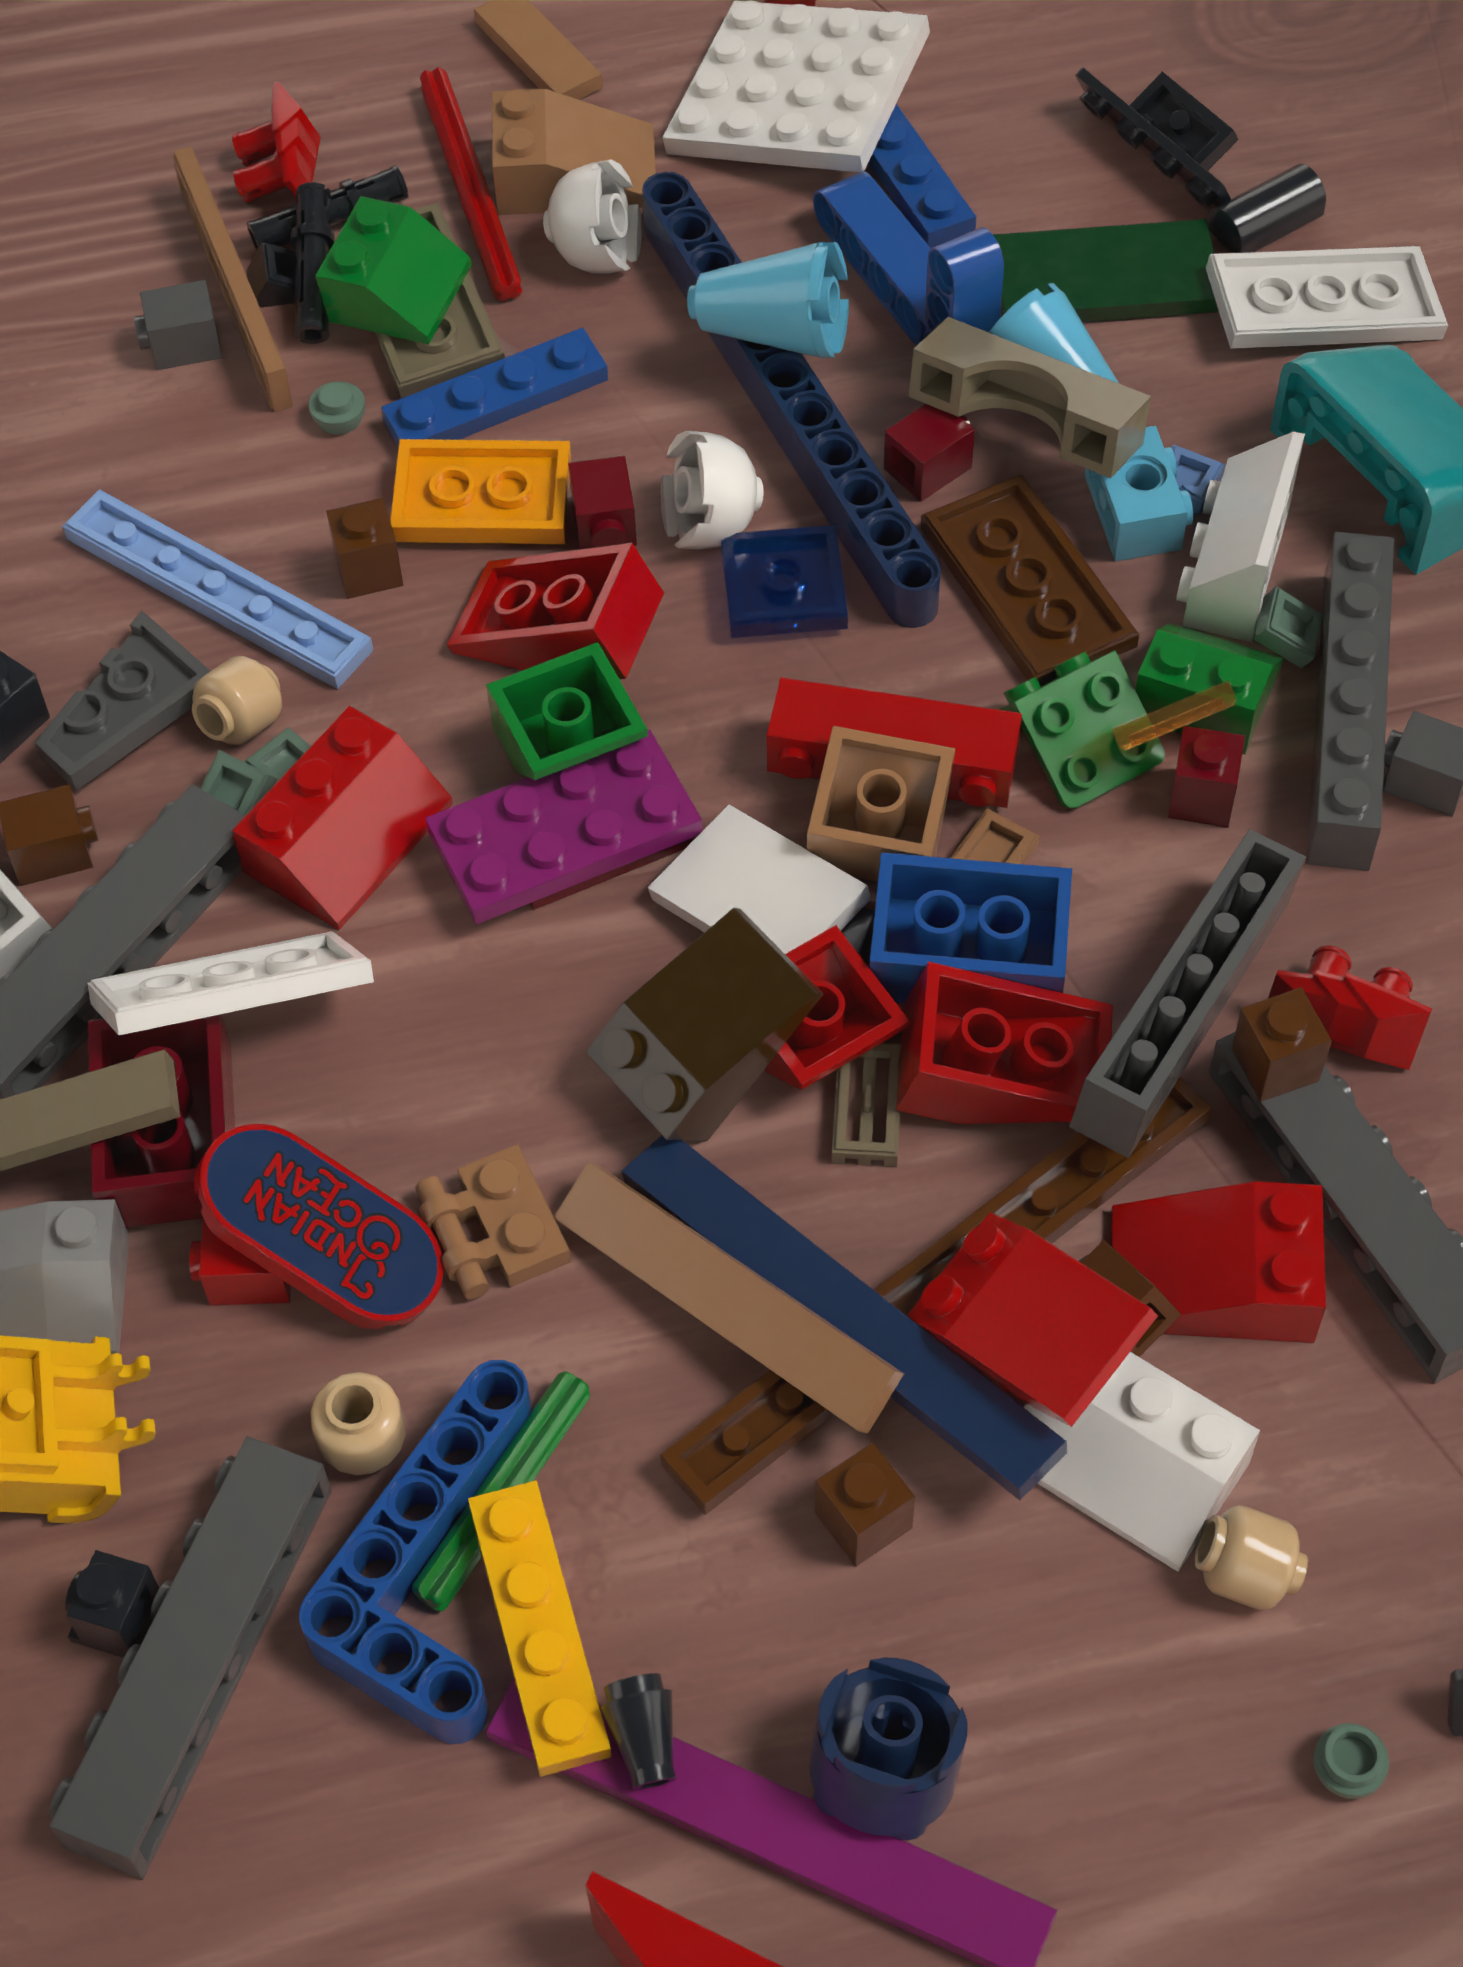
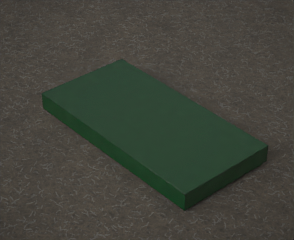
M1206 219L993 234L1000 246L1004 260L1001 299L1002 316L1014 304L1035 289H1038L1044 296L1049 294L1048 284L1054 283L1065 293L1082 322L1219 312L1206 271L1209 255L1214 254Z

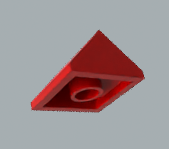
M837 925L785 954L820 989L823 996L763 1071L803 1090L909 1027V1019Z

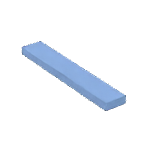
M100 489L62 526L65 537L70 542L337 690L373 652L371 637Z

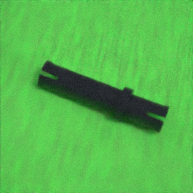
M394 165L367 178L354 182L349 178L339 182V188L331 190L330 227L347 221L360 196L390 203L408 199V189L399 168ZM296 204L246 223L256 251L262 242L279 247L291 242V231L296 227L297 221Z
M307 182L297 187L296 227L291 231V245L295 249L296 255L293 334L296 339L300 338V342L307 344L323 343L329 338V320L316 280V274L335 242L334 231L330 228L329 224L331 190L329 188L325 189V185L316 182Z

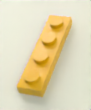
M537 1480L468 1498L472 1521L540 1777L610 1758L611 1748Z

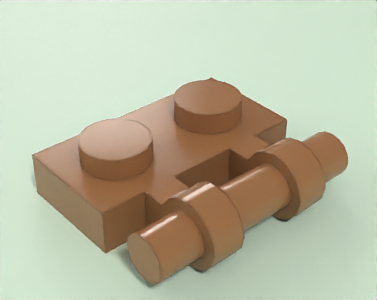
M518 1144L457 1168L459 1180L464 1189L460 1193L455 1195L446 1193L437 1176L424 1178L415 1186V1190L422 1203L419 1208L420 1217L431 1231L436 1233L444 1251L441 1258L444 1269L450 1280L458 1281L466 1299L478 1298L489 1290L490 1286L484 1272L500 1266L509 1287H512L571 1262L570 1250ZM477 1218L487 1239L478 1243L469 1242L461 1224Z

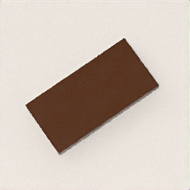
M1022 474L921 515V530L1027 680L1036 676L1040 686L1058 678L1053 667L1086 651L1090 661L1115 650L1118 655H1121L1138 647L1140 634Z

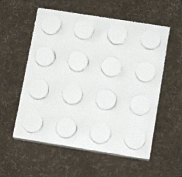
M734 1L662 137L666 154L864 172L928 38L930 29L927 15L907 14L898 11L880 12L855 10L853 8L813 7L803 4L786 5L759 3L757 1Z

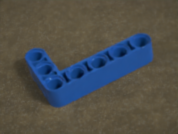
M860 172L813 193V208L823 231L832 242H836L839 245L846 260L916 346L947 317L989 332L1000 319L1004 260L996 238L987 228L980 227L931 249L867 172Z
M506 1360L487 1361L480 1364L470 1373L311 1588L299 1609V1623L311 1654L320 1665L437 1740L447 1744H463L474 1739L483 1730L487 1722L488 1703L477 1669L468 1661L395 1615L413 1591L412 1585L468 1505V1498L473 1497L532 1412L527 1379L517 1365ZM497 1395H508L515 1399L509 1407L501 1410H492L484 1406L490 1398ZM457 1449H469L476 1453L469 1462L461 1465H451L444 1462L445 1457ZM427 1503L436 1507L428 1518L421 1521H410L403 1518L404 1513L414 1505ZM386 1559L395 1563L392 1570L380 1578L369 1579L361 1575L363 1569L375 1560ZM345 1616L353 1620L350 1628L341 1635L325 1637L318 1634L322 1625L331 1618ZM392 1653H404L411 1657L409 1665L403 1671L396 1674H383L376 1670L379 1662ZM462 1690L471 1695L469 1702L456 1712H443L435 1708L437 1700L448 1691Z

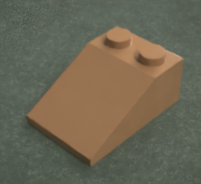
M547 89L491 91L492 168L498 215L545 213L548 210L549 199L558 180L573 169L589 163L610 159L621 164L633 187L624 188L628 205L638 204L639 208H643V184L650 176L656 174L653 124Z

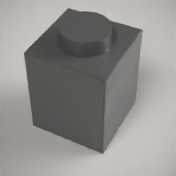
M206 280L140 292L144 315L134 317L140 349H152L157 370L222 358Z
M1413 710L1404 732L1392 730L1385 745L1384 766L1389 767L1383 792L1453 817L1463 794V728Z

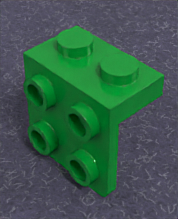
M1116 650L1090 661L1086 651L1053 667L1058 678L1040 686L1035 676L1003 692L1008 703L997 710L1022 713L1021 727L1058 802L1065 809L1077 808L1159 765L1164 760V748Z

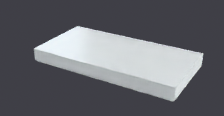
M1420 246L1210 254L1206 265V271L1230 349L1443 340L1448 328V323Z
M331 931L93 979L87 984L91 1005L118 1035L373 983L374 979L371 960Z

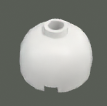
M612 159L578 167L569 171L558 180L549 199L548 210L545 211L543 217L546 237L551 243L555 244L561 256L571 266L591 274L626 271L630 269L626 264V260L630 262L637 261L640 254L642 231L638 204L628 205L624 188H630L633 185L621 164Z
M684 431L676 435L669 446L666 458H676L673 475H662L661 513L667 536L675 537L679 534L680 540L675 546L682 549L716 548L737 539L752 520L754 511L760 509L763 501V483L760 477L756 476L755 468L742 447L721 435L695 431Z

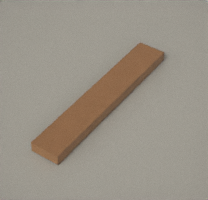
M189 146L175 150L172 158L181 195L269 407L274 412L291 408L293 404L285 366L193 148Z
M589 1161L586 1163L554 1216L557 1221L859 1432L869 1433L904 1375L897 1368L597 1164Z

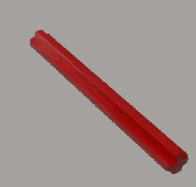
M440 67L435 68L433 71L424 70L419 77L422 84L421 90L492 293L497 300L502 302L508 298L517 299L522 293L521 278L447 72Z

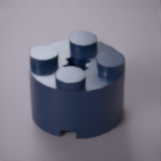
M884 1657L870 1660L868 1668L857 1670L848 1675V1669L836 1675L828 1684L821 1697L809 1763L810 1777L814 1788L813 1797L816 1805L822 1812L835 1816L854 1829L874 1835L894 1836L900 1840H912L924 1834L927 1826L941 1816L952 1799L967 1739V1718L963 1707L959 1710L949 1695L950 1686L933 1670L916 1662L900 1658Z

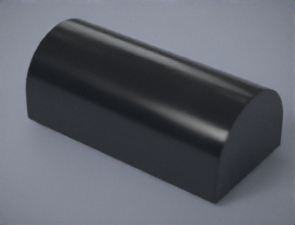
M1297 164L1211 209L1207 216L1208 229L1232 253L1255 252L1324 215L1326 206L1325 190L1320 178L1312 168L1305 164Z

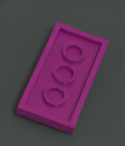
M648 730V737L537 780L530 778L522 779L425 818L427 832L475 925L696 837L703 831L701 816L651 730Z

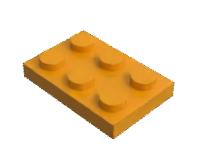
M400 439L390 520L396 542L565 544L569 494L568 463L571 462L570 441Z

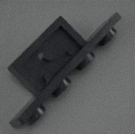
M1084 67L1075 74L1084 91L1079 98L1085 107L1100 120L1106 115L1117 123L1114 126L1117 133L1134 149H1137L1141 144L1152 152L1149 156L1151 161L1168 178L1172 179L1178 174L1188 182L1185 185L1186 190L1201 206L1208 209L1214 204L1217 207L1231 199L1223 183L1213 176L1209 170L1238 141L1234 129L1162 71L1130 105L1124 102Z

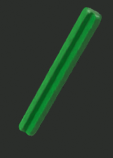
M566 1371L557 1374L473 1497L534 1481L590 1399L587 1383ZM469 1503L412 1585L416 1599L437 1612H442L448 1607L482 1557Z

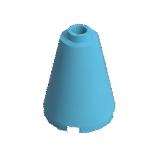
M821 241L701 273L696 285H691L688 290L687 306L691 319H697V323L702 331L819 358L835 357L833 353H840L843 349L849 315V299H840L837 281L848 280L842 250L836 242Z
M1054 283L1048 284L1049 294L1045 296L1038 289L1029 292L1014 304L989 331L991 334L1119 383L1065 293Z

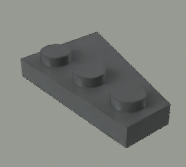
M142 610L130 624L132 634L119 650L111 648L99 662L102 671L86 690L76 691L35 741L40 758L76 791L192 709L194 686L198 680L210 672L205 665Z

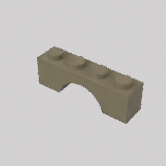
M947 317L913 350L909 389L910 398L957 417L973 411L991 408L1017 410L1035 416L1048 424L1056 432L1061 444L1059 457L1061 459L1112 478L1144 443L1151 401L1150 395L950 317Z

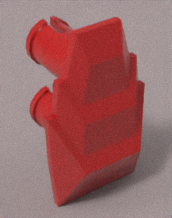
M278 81L273 83L272 120L232 135V142L239 160L242 159V164L246 166L233 172L236 188L239 195L243 196L245 203H251L257 198L285 187L291 190L296 200L297 187L301 184L312 182L314 178L321 137L302 108ZM274 155V156L271 157V158H268V159H266V160H263V161H261V162H258V163H256V164H253V163L256 162V161H259V160H261V159H264V158H267V157H269V156Z
M1331 945L1321 946L1314 951L1306 974L1277 970L1268 998L1302 987L1332 1040L1330 1047L1362 1058L1410 1070L1432 1008L1409 998L1411 995L1409 992H1412L1413 983L1406 972L1398 968L1386 967L1376 971L1372 982L1349 974L1350 971L1348 970L1352 967L1349 955L1339 947Z

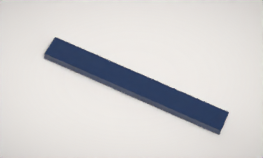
M661 1135L622 1170L625 1184L904 1373L890 1397L1019 1501L1067 1454V1441L683 1140H666Z

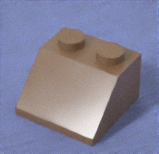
M833 726L807 831V850L852 877L877 882L881 853L936 857L955 748Z

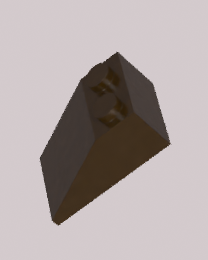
M732 908L625 1000L586 1052L666 1140L708 1141L823 996V993L740 908Z

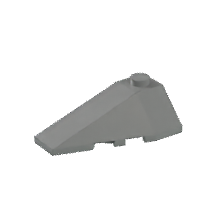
M115 1199L47 1201L0 1211L1 1336L90 1343L95 1336L110 1338L111 1354L120 1353L129 1234Z

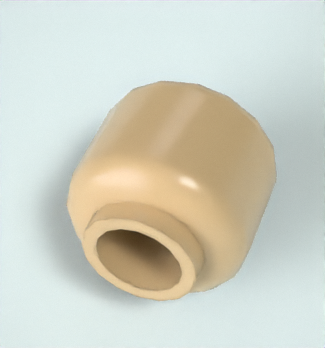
M246 656L231 657L196 682L192 694V713L197 726L209 738L229 745L246 743L275 722L282 710V697L277 676L267 666Z
M354 1372L342 1374L327 1382L316 1395L310 1412L312 1432L318 1449L327 1463L343 1473L356 1476L371 1474L388 1466L399 1454L406 1435L404 1416L400 1401L394 1390L378 1376L368 1373Z
M1237 1505L1227 1509L1222 1516L1215 1514L1208 1519L1198 1540L1195 1566L1198 1570L1203 1571L1204 1582L1215 1595L1257 1610H1267L1275 1607L1286 1593L1295 1595L1299 1591L1307 1572L1308 1558L1306 1554L1299 1552V1536L1292 1524L1258 1510Z

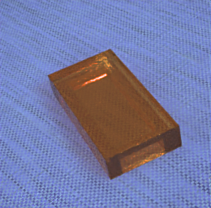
M1225 680L1114 726L1112 731L1119 748H1123L1125 751L1232 707L1237 699L1229 680Z

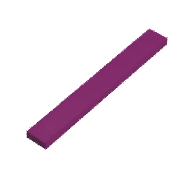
M513 1678L486 1731L487 1737L490 1741L536 1761ZM602 1711L601 1715L611 1748V1757L560 1771L562 1774L984 1967H1036L1057 1914V1909L904 1840L897 1839L894 1836L874 1835L854 1829L835 1816L822 1812L816 1805L815 1800L673 1737V1765L677 1779L658 1787L633 1790L630 1773Z

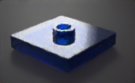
M836 525L740 532L721 540V556L731 638L848 629V609Z

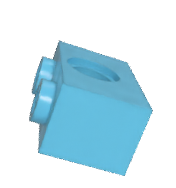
M1156 425L1146 427L1143 445L1112 478L1085 468L1084 476L1115 562L1182 550L1186 525H1191L1193 522V506L1187 490L1180 491L1176 481L1177 464L1174 452L1171 447L1164 448Z

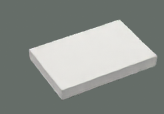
M728 805L647 887L654 902L704 933L732 908H740L784 954L835 925L841 931L871 900L868 885L731 805Z

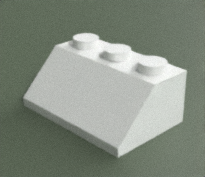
M1291 432L1230 457L1227 460L1222 480H1210L1203 507V514L1211 515L1209 524L1197 523L1190 557L1198 558L1195 568L1184 567L1176 600L1187 603L1183 627L1252 642L1263 597L1267 591L1287 520L1305 434Z
M1131 1352L1072 1427L1028 1404L1024 1406L1027 1411L1067 1441V1454L1037 1484L1179 1572L1198 1543L1208 1519L1218 1513L1250 1464L1260 1432L1259 1429Z

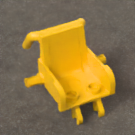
M0 1335V1512L47 1514V1522L78 1523L100 1517L112 1508L121 1497L118 1453L123 1449L148 1443L154 1439L156 1434L154 1419H144L139 1426L127 1428V1418L115 1417L114 1389L118 1386L146 1378L151 1371L149 1356H138L134 1363L123 1365L121 1354H111L110 1338L95 1336L90 1343Z

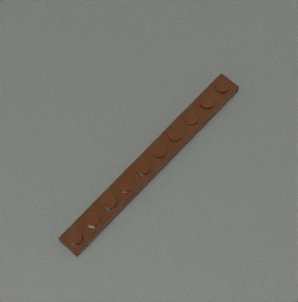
M1179 1077L1129 1158L1078 1132L875 1288L874 1291L907 1316L921 1299L926 1286L941 1274L961 1249L969 1232L980 1225L989 1212L1031 1230L1051 1244L1207 1123L1210 1120L1213 1107ZM769 1370L661 1453V1466L706 1515L834 1414L772 1370Z

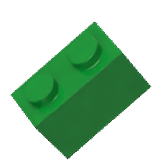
M360 196L318 270L316 280L329 322L429 345L472 266L469 255L411 207Z
M1169 623L1157 629L1138 672L1135 691L1152 725L1182 734L1183 726L1245 735L1242 754L1246 755L1284 658Z
M598 642L486 684L493 730L516 773L532 780L540 779L648 737L646 725Z

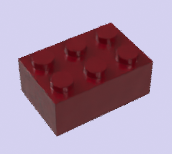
M222 1014L118 1035L104 1019L88 1020L89 1072L165 1049L174 1060L180 1117L91 1144L92 1194L94 1199H115L126 1228L202 1219L203 1216L200 1210L203 1206L199 1200L198 1191L195 1194L194 1177L196 1169L211 1144L220 1135L235 1128L231 1044Z

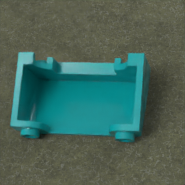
M1386 344L1307 352L1284 364L1280 374L1270 430L1278 438L1291 432L1305 434L1304 441L1309 446L1326 438L1388 500L1383 519L1390 526L1399 522L1405 535L1406 545L1399 549L1397 557L1415 575L1463 549V408L1416 365L1413 358L1406 351L1400 350L1394 345Z

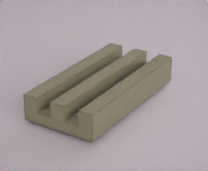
M882 1042L859 1056L864 1057L859 1141H846L851 1061L837 1069L832 1164H845V1158L858 1159V1165L871 1166V1160H884V1167H897L900 1111L896 1110L902 1043ZM877 1058H890L885 1143L872 1142Z

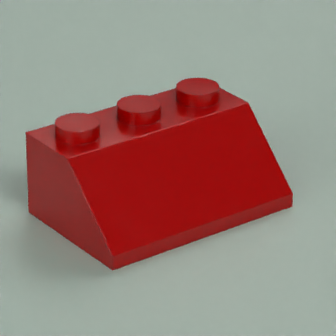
M349 705L236 825L232 833L242 870L245 874L337 930H340L426 835L425 818L449 809L453 805L452 796L398 733Z

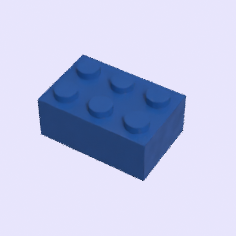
M881 853L870 970L896 1003L904 1004L928 961L1063 993L1072 868Z

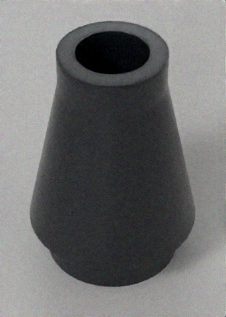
M661 1674L636 1675L606 1685L604 1693L607 1703L602 1705L600 1709L630 1773L633 1790L649 1789L675 1781L677 1778L673 1765L672 1690L664 1689Z

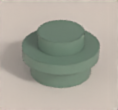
M337 381L324 384L317 388L309 399V410L312 419L322 430L335 435L346 434L357 428L366 409L362 391L357 386L348 382Z
M1353 1723L1333 1726L1320 1737L1315 1747L1313 1756L1315 1772L1322 1784L1338 1796L1349 1799L1367 1797L1380 1788L1387 1776L1389 1757L1386 1747L1373 1731L1364 1726Z

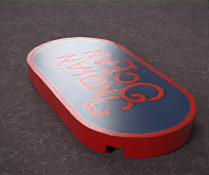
M247 1124L232 1128L220 1135L211 1144L199 1162L194 1177L195 1194L198 1191L199 1200L203 1206L200 1212L209 1229L227 1245L348 1323L364 1329H383L385 1326H395L398 1324L402 1326L418 1318L437 1296L443 1280L444 1265L441 1260L442 1253L438 1241L427 1224L410 1209L290 1131L267 1124Z

